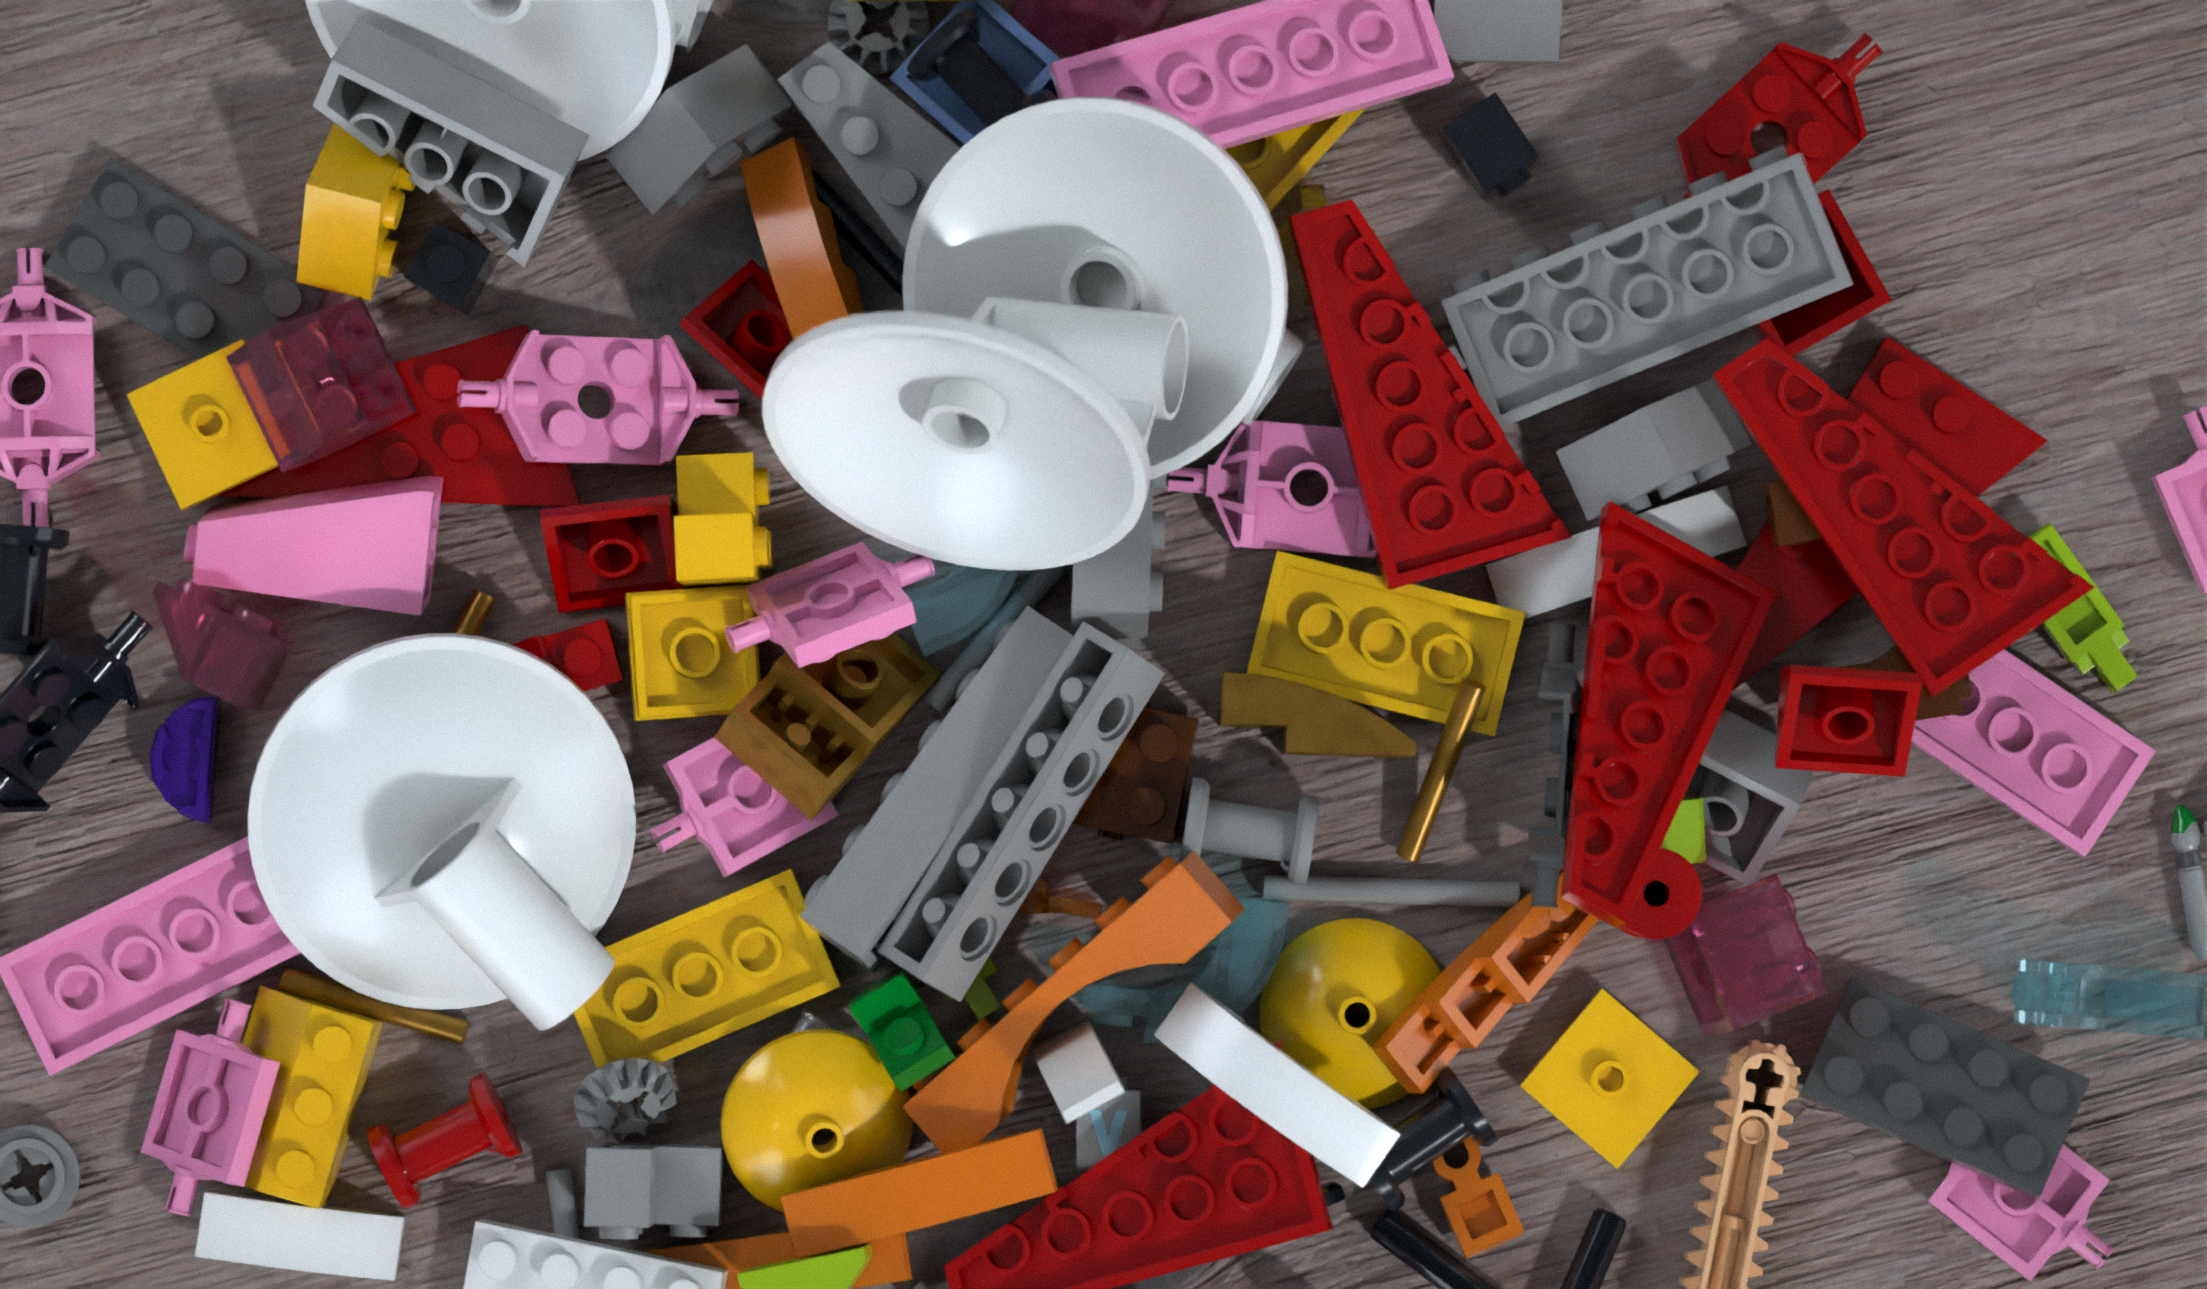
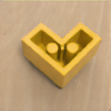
M336 123L333 124L306 183L296 282L371 301L380 278L390 279L394 272L398 258L399 242L390 240L391 229L396 230L401 219L405 201L403 189L413 191L416 185L409 180L410 173L407 168L390 154L379 157Z
M753 452L676 456L678 516H674L676 581L685 587L741 585L761 581L762 569H773L771 530H768L767 526L760 527L759 505H770L769 468L757 467V456Z

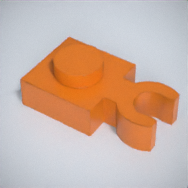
M1471 1137L1462 1142L1463 1149L1468 1156V1162L1463 1167H1449L1445 1163L1443 1155L1432 1162L1435 1174L1442 1181L1452 1184L1454 1192L1440 1197L1439 1203L1465 1260L1522 1236L1525 1232L1499 1173L1481 1180L1478 1173L1481 1160L1480 1149Z

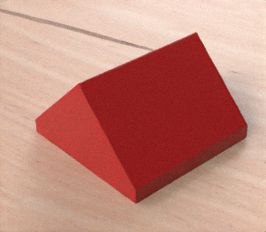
M1829 189L1818 194L1854 285L1750 327L1760 341L1768 338L1792 357L1892 301Z
M753 260L749 261L688 313L679 324L686 334L761 402L769 374L777 358L794 341L771 276Z
M669 495L540 509V522L559 613L626 605V593L685 589L684 585L676 581L674 516L677 515L675 500Z
M1802 665L1782 667L1780 671L1775 768L1905 777L1922 687V674Z

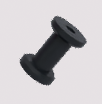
M971 8L959 12L936 30L915 53L907 67V72L917 82H928L939 76L987 127L1027 107L1058 99L1051 90H1039L1029 96L978 44L981 38V18Z
M0 524V655L34 658L51 639L41 637L49 550L64 549L69 544L70 531Z
M1446 1066L1436 1078L1438 1086L1434 1091L1435 1098L1393 1126L1395 1130L1401 1133V1136L1370 1178L1393 1213L1403 1207L1405 1202V1195L1399 1185L1471 1135L1480 1146L1490 1147L1499 1140L1476 1103L1449 1066Z

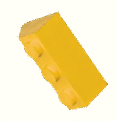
M265 985L259 986L243 1043L253 1053L278 1061L280 1065L244 1186L316 1209L329 1205L383 1021Z

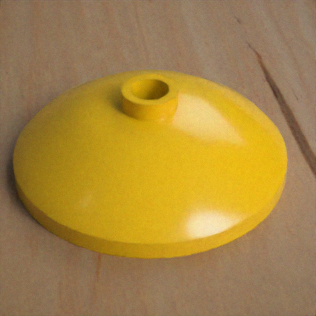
M1363 918L1338 919L1317 925L1295 938L1281 952L1271 966L1260 998L1259 1020L1261 1034L1273 1044L1277 1041H1283L1286 1054L1341 1094L1350 1096L1365 1108L1372 1109L1390 1104L1409 1093L1371 1047L1441 971L1432 956L1418 941L1392 925ZM1355 1002L1363 1003L1369 1011V1019L1361 1027H1351L1345 1020L1346 1008Z
M811 1029L794 1032L771 1041L759 1049L742 1065L734 1076L725 1095L721 1111L722 1145L733 1173L744 1188L765 1205L784 1212L780 1196L788 1192L847 1179L858 1173L903 1163L911 1141L913 1119L902 1106L910 1100L907 1088L900 1092L889 1076L873 1045L866 1040L846 1032L829 1029ZM827 1128L834 1131L833 1138L829 1143L816 1145L812 1142V1137L818 1130Z

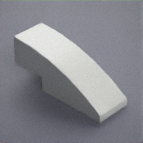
M1088 1018L1032 1048L1038 1067L1067 1124L1125 1092V1087Z
M210 1190L204 1192L194 1257L322 1274L395 1281L405 1216L332 1205L316 1209L282 1198L272 1199Z

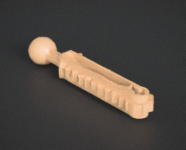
M1759 1039L1748 1040V1045L1740 1047L1734 1054L1729 1053L1726 1057L1728 1063L1725 1068V1075L1720 1076L1719 1082L1726 1086L1730 1098L1716 1100L1714 1104L1716 1109L1726 1115L1725 1123L1712 1125L1709 1129V1133L1720 1139L1721 1144L1719 1149L1708 1150L1704 1154V1158L1715 1164L1716 1169L1715 1174L1700 1176L1699 1183L1711 1190L1710 1199L1695 1201L1694 1208L1706 1215L1705 1224L1690 1226L1689 1233L1699 1239L1701 1244L1700 1249L1686 1251L1684 1254V1259L1696 1266L1695 1274L1679 1278V1284L1686 1289H1750L1746 1286L1748 1278L1763 1275L1764 1269L1751 1260L1753 1252L1768 1250L1769 1243L1757 1236L1758 1227L1773 1225L1774 1218L1762 1211L1763 1202L1778 1199L1779 1193L1767 1185V1180L1769 1176L1783 1174L1784 1167L1773 1161L1772 1155L1773 1151L1788 1149L1789 1142L1777 1135L1778 1126L1793 1124L1794 1117L1782 1110V1107L1789 1100L1798 1098L1799 1091L1795 1089L1797 1086V1076L1801 1074L1800 1067H1795L1792 1058L1786 1053L1787 1047L1782 1044L1760 1043ZM1762 1059L1767 1060L1766 1071L1776 1074L1774 1086H1763L1760 1091L1758 1103L1767 1105L1766 1113L1753 1108H1743L1744 1100L1754 1102L1756 1092L1755 1084L1746 1081L1748 1068L1759 1069Z

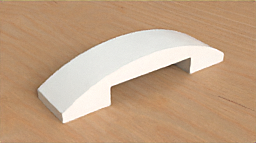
M1727 485L1635 514L1710 557L1747 546ZM1599 527L1572 535V538L1537 547L1485 565L1497 604L1526 612L1525 620L1592 597Z
M1191 982L1154 1036L1256 1116L1359 1186L1365 1187L1399 1139L1401 1133L1350 1096L1341 1094L1246 1025L1243 1018Z

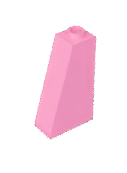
M430 475L211 506L198 521V525L191 524L189 526L186 536L184 559L185 562L194 563L192 584L421 616L431 600L444 477Z

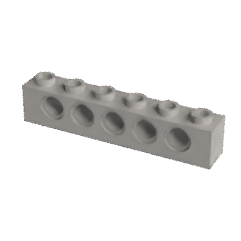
M1083 621L877 952L921 981L961 1002L1165 673L1128 647Z

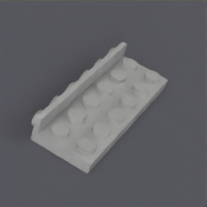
M1781 146L1748 160L1753 172L1728 181L1725 171L1718 172L1688 185L1693 197L1669 206L1665 195L1629 209L1633 221L1609 231L1606 221L1603 220L1569 234L1574 246L1550 255L1545 244L1511 258L1514 271L1491 280L1487 269L1452 282L1455 295L1441 300V303L1477 392L1500 427L1503 428L1854 285L1806 167L1807 162L1803 153H1797L1789 157L1785 146Z

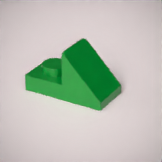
M899 967L848 999V1009L868 1036L889 1076L900 1092L955 1059L953 1052L909 975L902 967Z

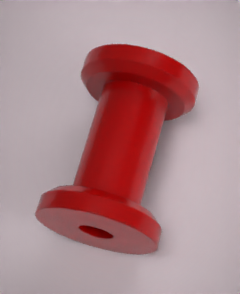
M1660 848L1626 923L1618 929L1628 935L1648 939H1665L1684 931L1697 916L1702 901L1701 882L1691 863L1674 851ZM1650 882L1657 888V898L1651 905L1644 898V889Z
M484 1072L472 1077L470 1080L468 1091L471 1100L396 1136L389 1126L381 1123L367 1129V1137L377 1164L395 1198L405 1210L419 1204L422 1195L420 1181L486 1149L491 1153H499L501 1156L509 1159L523 1153L519 1136L508 1111L493 1083Z

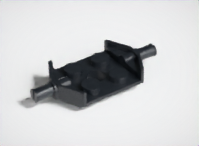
M132 610L131 614L108 639L102 634H99L96 638L52 637L0 695L1 812L47 811L51 806L38 792L58 772L64 762L94 728L103 721L104 717L118 701L123 699L134 710L138 709L140 704L132 672L126 662L129 660L128 655L153 629L138 613ZM41 706L46 707L39 717L28 722L29 717L37 708Z

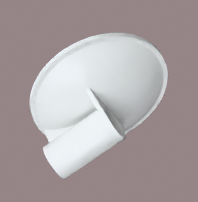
M305 0L317 35L331 59L359 18L589 134L590 136L578 161L612 147L623 140L641 123L651 110L665 85L672 65L674 48L686 53L692 50L705 24L713 0Z
M1079 96L1036 104L1004 117L982 130L946 163L923 198L910 230L902 276L903 307L906 312L932 313L970 320L987 297L996 296L1181 315L1184 317L1189 343L1184 393L1179 410L1172 420L1154 419L1146 446L1150 462V479L1178 470L1198 459L1220 443L1240 422L1250 426L1282 385L1307 344L1305 340L1285 327L1288 309V284L1284 255L1274 222L1255 185L1239 164L1205 133L1181 118L1153 106L1112 97Z
M996 296L987 297L970 320L932 313L906 311L873 312L836 319L802 334L789 344L777 358L769 374L762 399V416L765 431L780 462L807 493L844 521L886 543L935 560L982 569L1038 570L1074 564L1092 558L1121 541L1131 531L1141 516L1150 485V462L1146 446L1154 419L1172 420L1179 410L1184 393L1189 351L1187 325L1184 317L1181 315Z
M427 633L378 643L352 654L313 680L292 701L266 740L256 765L248 806V843L258 887L270 913L293 945L317 968L337 982L358 993L382 1002L410 1008L429 1010L462 1009L482 1006L508 998L539 1031L555 1026L575 1012L597 991L613 969L615 959L599 943L595 936L604 926L616 906L631 866L636 837V806L633 785L625 756L616 735L604 715L589 696L569 677L541 658L505 642L475 635Z

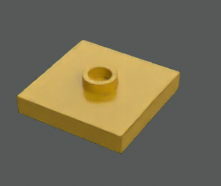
M243 339L126 394L175 499L183 511L300 456L251 351Z
M748 585L625 594L634 721L729 715L732 709L761 682L758 643L734 653L725 634V627H731L756 617V613L750 605L746 588Z
M1600 988L1518 1086L1612 1166L1618 1169L1700 1071L1604 989Z

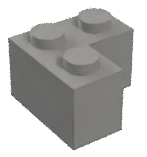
M745 44L669 87L654 103L641 123L623 140L619 141L605 157L652 215L657 214L675 202L682 210L693 204L710 189L711 185L705 178L710 173L716 176L731 166L743 154L742 148L747 147L751 153H755L771 142L782 130L776 123L777 120L794 103L749 46Z
M1710 379L1649 404L1555 452L1589 521L1601 516V508L1609 501L1635 514L1652 506L1647 494L1654 490H1658L1663 500L1697 484V481L1702 483L1734 468L1729 456L1752 444L1739 417L1714 380Z
M596 1142L586 1148L584 1226L600 1227L599 1238L638 1239V1235H644V1228H650L654 1224L670 1225L669 1236L708 1237V1226H719L723 1223L725 1152L723 1145Z

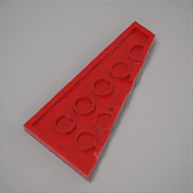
M1345 199L1286 216L1384 587L1391 590L1572 538L1561 519L1557 518L1540 492L1541 488L1529 470L1525 469L1504 436V431L1451 350L1447 349L1430 323L1431 319L1418 300H1415L1394 267V262L1353 199Z
M527 324L274 399L300 456L214 497L275 498L432 475L444 477L441 504L523 507L582 505L569 463L526 462L501 413H495V408L458 407L457 397L462 394L457 393L458 381L460 379L464 381L495 382L497 379L504 377L523 339L530 332Z
M1888 336L1882 341L1845 398L1862 413H1867L1884 426L1883 429L1908 448L1914 449L1976 497L2048 441ZM1768 518L1734 570L1777 594L1732 691L1858 592L1824 541L1772 549Z
M1765 338L1711 375V378L1912 672L1922 674V686L1930 698L1936 696L2095 588L2080 575L2074 574L2050 556L2047 550L2030 537H2025L1993 512L1992 508L1938 467L1883 429L1884 426L1867 413H1862L1833 391L1826 382L1768 338Z
M1610 501L1601 508L1560 898L1618 929L1626 923L1777 593Z
M1277 1041L1274 1045L1286 1053L1283 1041ZM1214 1084L1210 1089L1177 1111H1173L1093 1165L1091 1169L1066 1186L1060 1187L1058 1191L1044 1198L1042 1202L1011 1223L1005 1224L947 1263L944 1269L949 1289H1112L1333 1230L1314 1155L1277 1131Z

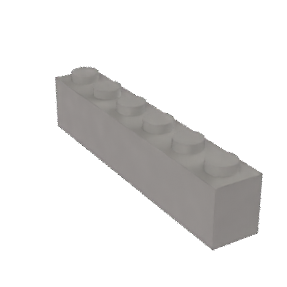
M1028 605L1018 618L1012 617L1005 622L994 639L993 653L980 670L977 668L973 669L962 680L955 695L957 702L944 720L933 722L922 735L918 744L919 754L905 773L900 771L888 781L880 796L881 806L867 824H859L850 833L843 845L842 854L844 856L829 876H821L809 889L804 900L806 908L800 917L815 933L871 972L875 973L886 958L877 952L1072 640V634Z

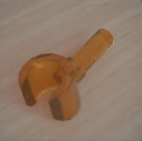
M1038 878L1018 911L1023 914L1063 913L1097 919L1101 915L1102 905L1064 897L1048 898L1047 878Z

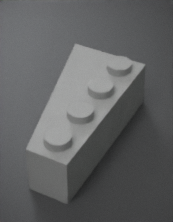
M359 18L331 59L312 105L379 157L386 154L394 157L407 168L410 173L409 180L424 192L429 194L434 188L462 209L464 212L460 219L479 234L488 229L510 247L506 254L524 268L546 231L590 136Z
M828 41L777 80L781 88L794 103L793 106L905 254L910 230L923 198L946 163L961 148Z
M1166 474L1150 479L1149 491L1141 516L1131 531L1121 541L1092 558L1073 564L1071 634L1073 636L1084 621L1129 649L1147 650L1149 611L1162 612L1163 573H1151V550H1164L1165 512L1153 511V489H1166Z

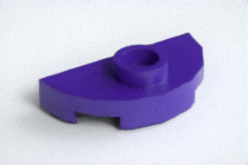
M222 696L195 698L174 710L164 724H161L156 730L149 754L152 780L156 787L159 788L165 801L184 817L205 823H211Z

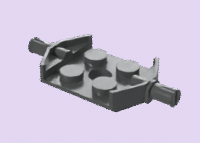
M1549 623L1548 660L1544 662L1538 698H1545V703L1564 704L1563 713H1551L1549 730V751L1560 754L1559 778L1547 777L1545 816L1556 818L1555 829L1529 827L1530 867H1534L1532 903H1530V906L1558 908L1559 869H1564L1583 687L1578 681L1577 664L1573 663L1576 625Z

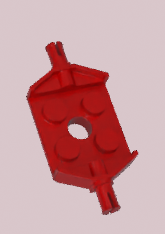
M1863 33L1861 38L1839 58L1834 57L1831 60L1779 42L1770 53L1674 140L1688 191L1684 198L1693 197L1688 185L1718 172L1725 171L1728 181L1753 172L1748 160L1759 155L1751 146L1750 136L1752 130L1761 124L1777 126L1784 134L1785 149L1788 156L1803 153L1813 184L1819 181L1867 136L1853 83L1856 81L1855 77L1876 57L1883 53L1878 44L1873 45L1862 57L1856 59L1855 57L1873 41L1869 35Z

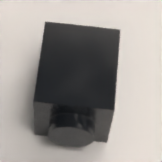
M1496 92L1442 127L1439 137L1480 198H1483L1493 190L1497 192L1500 198H1503L1532 178L1527 168L1534 164L1538 154Z
M434 221L404 278L417 288L469 315L499 260L490 251Z

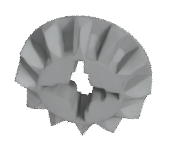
M833 0L830 4L828 16L830 40L835 47L867 73L886 74L895 72L928 37L929 15L924 1H864L868 7L872 6L878 12H882L887 8L891 9L897 3L900 5L894 10V15L889 20L893 36L897 39V42L893 43L888 36L884 38L879 32H874L869 37L865 35L858 41L856 38L862 34V29L867 24L866 17L863 14L864 9L860 5L863 1Z
M625 1058L599 1067L582 1081L575 1093L574 1109L580 1127H588L595 1139L604 1138L611 1134L619 1143L623 1141L628 1133L638 1132L646 1136L648 1125L650 1123H666L667 1109L677 1104L673 1078L663 1065L645 1058ZM637 1097L638 1103L634 1105L629 1103ZM618 1101L624 1102L618 1109L614 1103Z
M37 1124L20 1125L0 1133V1219L14 1226L29 1228L53 1222L73 1205L78 1187L82 1181L78 1165V1154L71 1148L61 1133ZM18 1150L21 1151L23 1158L27 1157L32 1166L42 1163L43 1165L52 1163L54 1166L53 1169L47 1171V1175L39 1180L41 1188L39 1193L43 1201L40 1200L37 1193H33L29 1186L19 1188L14 1186L7 1189L5 1185L13 1181L14 1176L22 1172V1166L19 1162L22 1158Z

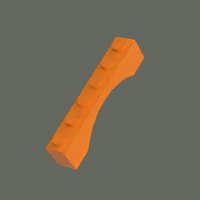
M1195 851L1191 852L1179 864L1168 855L1140 880L1148 889L1144 895L1132 905L1124 896L1119 898L1094 920L1096 925L1102 930L1096 937L1084 946L1076 936L1048 961L1049 965L1056 971L1040 986L1029 977L1001 1002L1009 1011L1007 1015L994 1026L984 1017L955 1042L963 1051L958 1058L950 1065H943L912 1085L918 1093L905 1103L902 1108L940 1151L979 1143L1014 1111L1018 1081L1030 1046L1047 1018L1065 999L1085 985L1117 971L1151 964L1186 963L1245 910L1242 904Z

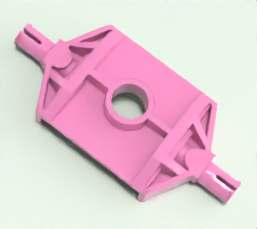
M18 248L16 249L18 286H12V293L0 299V475L15 482L16 490L22 491L23 525L50 528L48 524V490H51V484L59 482L101 458V451L96 450L93 325H98V318L47 293L43 277V248H30V250ZM36 369L44 377V393L33 404H20L12 392L13 380L23 370Z
M532 330L523 339L502 379H497L495 382L464 381L460 379L457 386V393H462L457 397L458 407L495 408V413H501L526 462L665 466L672 462L693 420L699 418L700 415L736 417L739 410V403H734L739 399L737 389L710 390L701 389L700 386H696V382L671 335H664L660 339L539 335V330ZM583 386H598L606 392L610 400V409L604 418L594 419L588 417L580 409L578 394Z
M1258 420L1247 426L1242 422L1215 465L1208 464L1207 469L1182 467L1169 473L1168 477L1193 479V481L1168 479L1167 492L1205 494V497L1212 499L1232 548L1239 549V547L1366 557V559H1373L1376 555L1342 427ZM1303 470L1318 472L1327 483L1326 497L1315 506L1299 504L1294 500L1290 492L1292 478Z

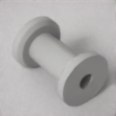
M1192 777L1179 863L1193 851L1200 857L1201 850L1279 861L1281 867L1288 872L1287 876L1292 883L1306 885L1314 844L1319 796L1305 795L1298 802L1297 812L1209 799L1211 786L1207 780Z

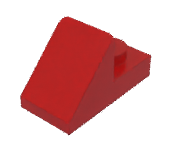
M607 619L598 620L548 636L536 635L512 644V646L528 651L550 663L569 677L584 692L625 681Z

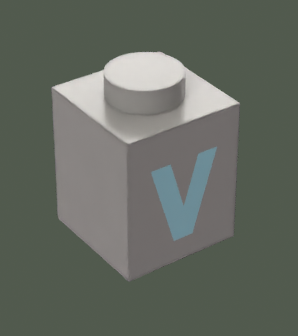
M1119 1076L1125 1087L1124 1093L1076 1119V1168H1092L1093 1165L1141 1134V1088H1128V1076Z

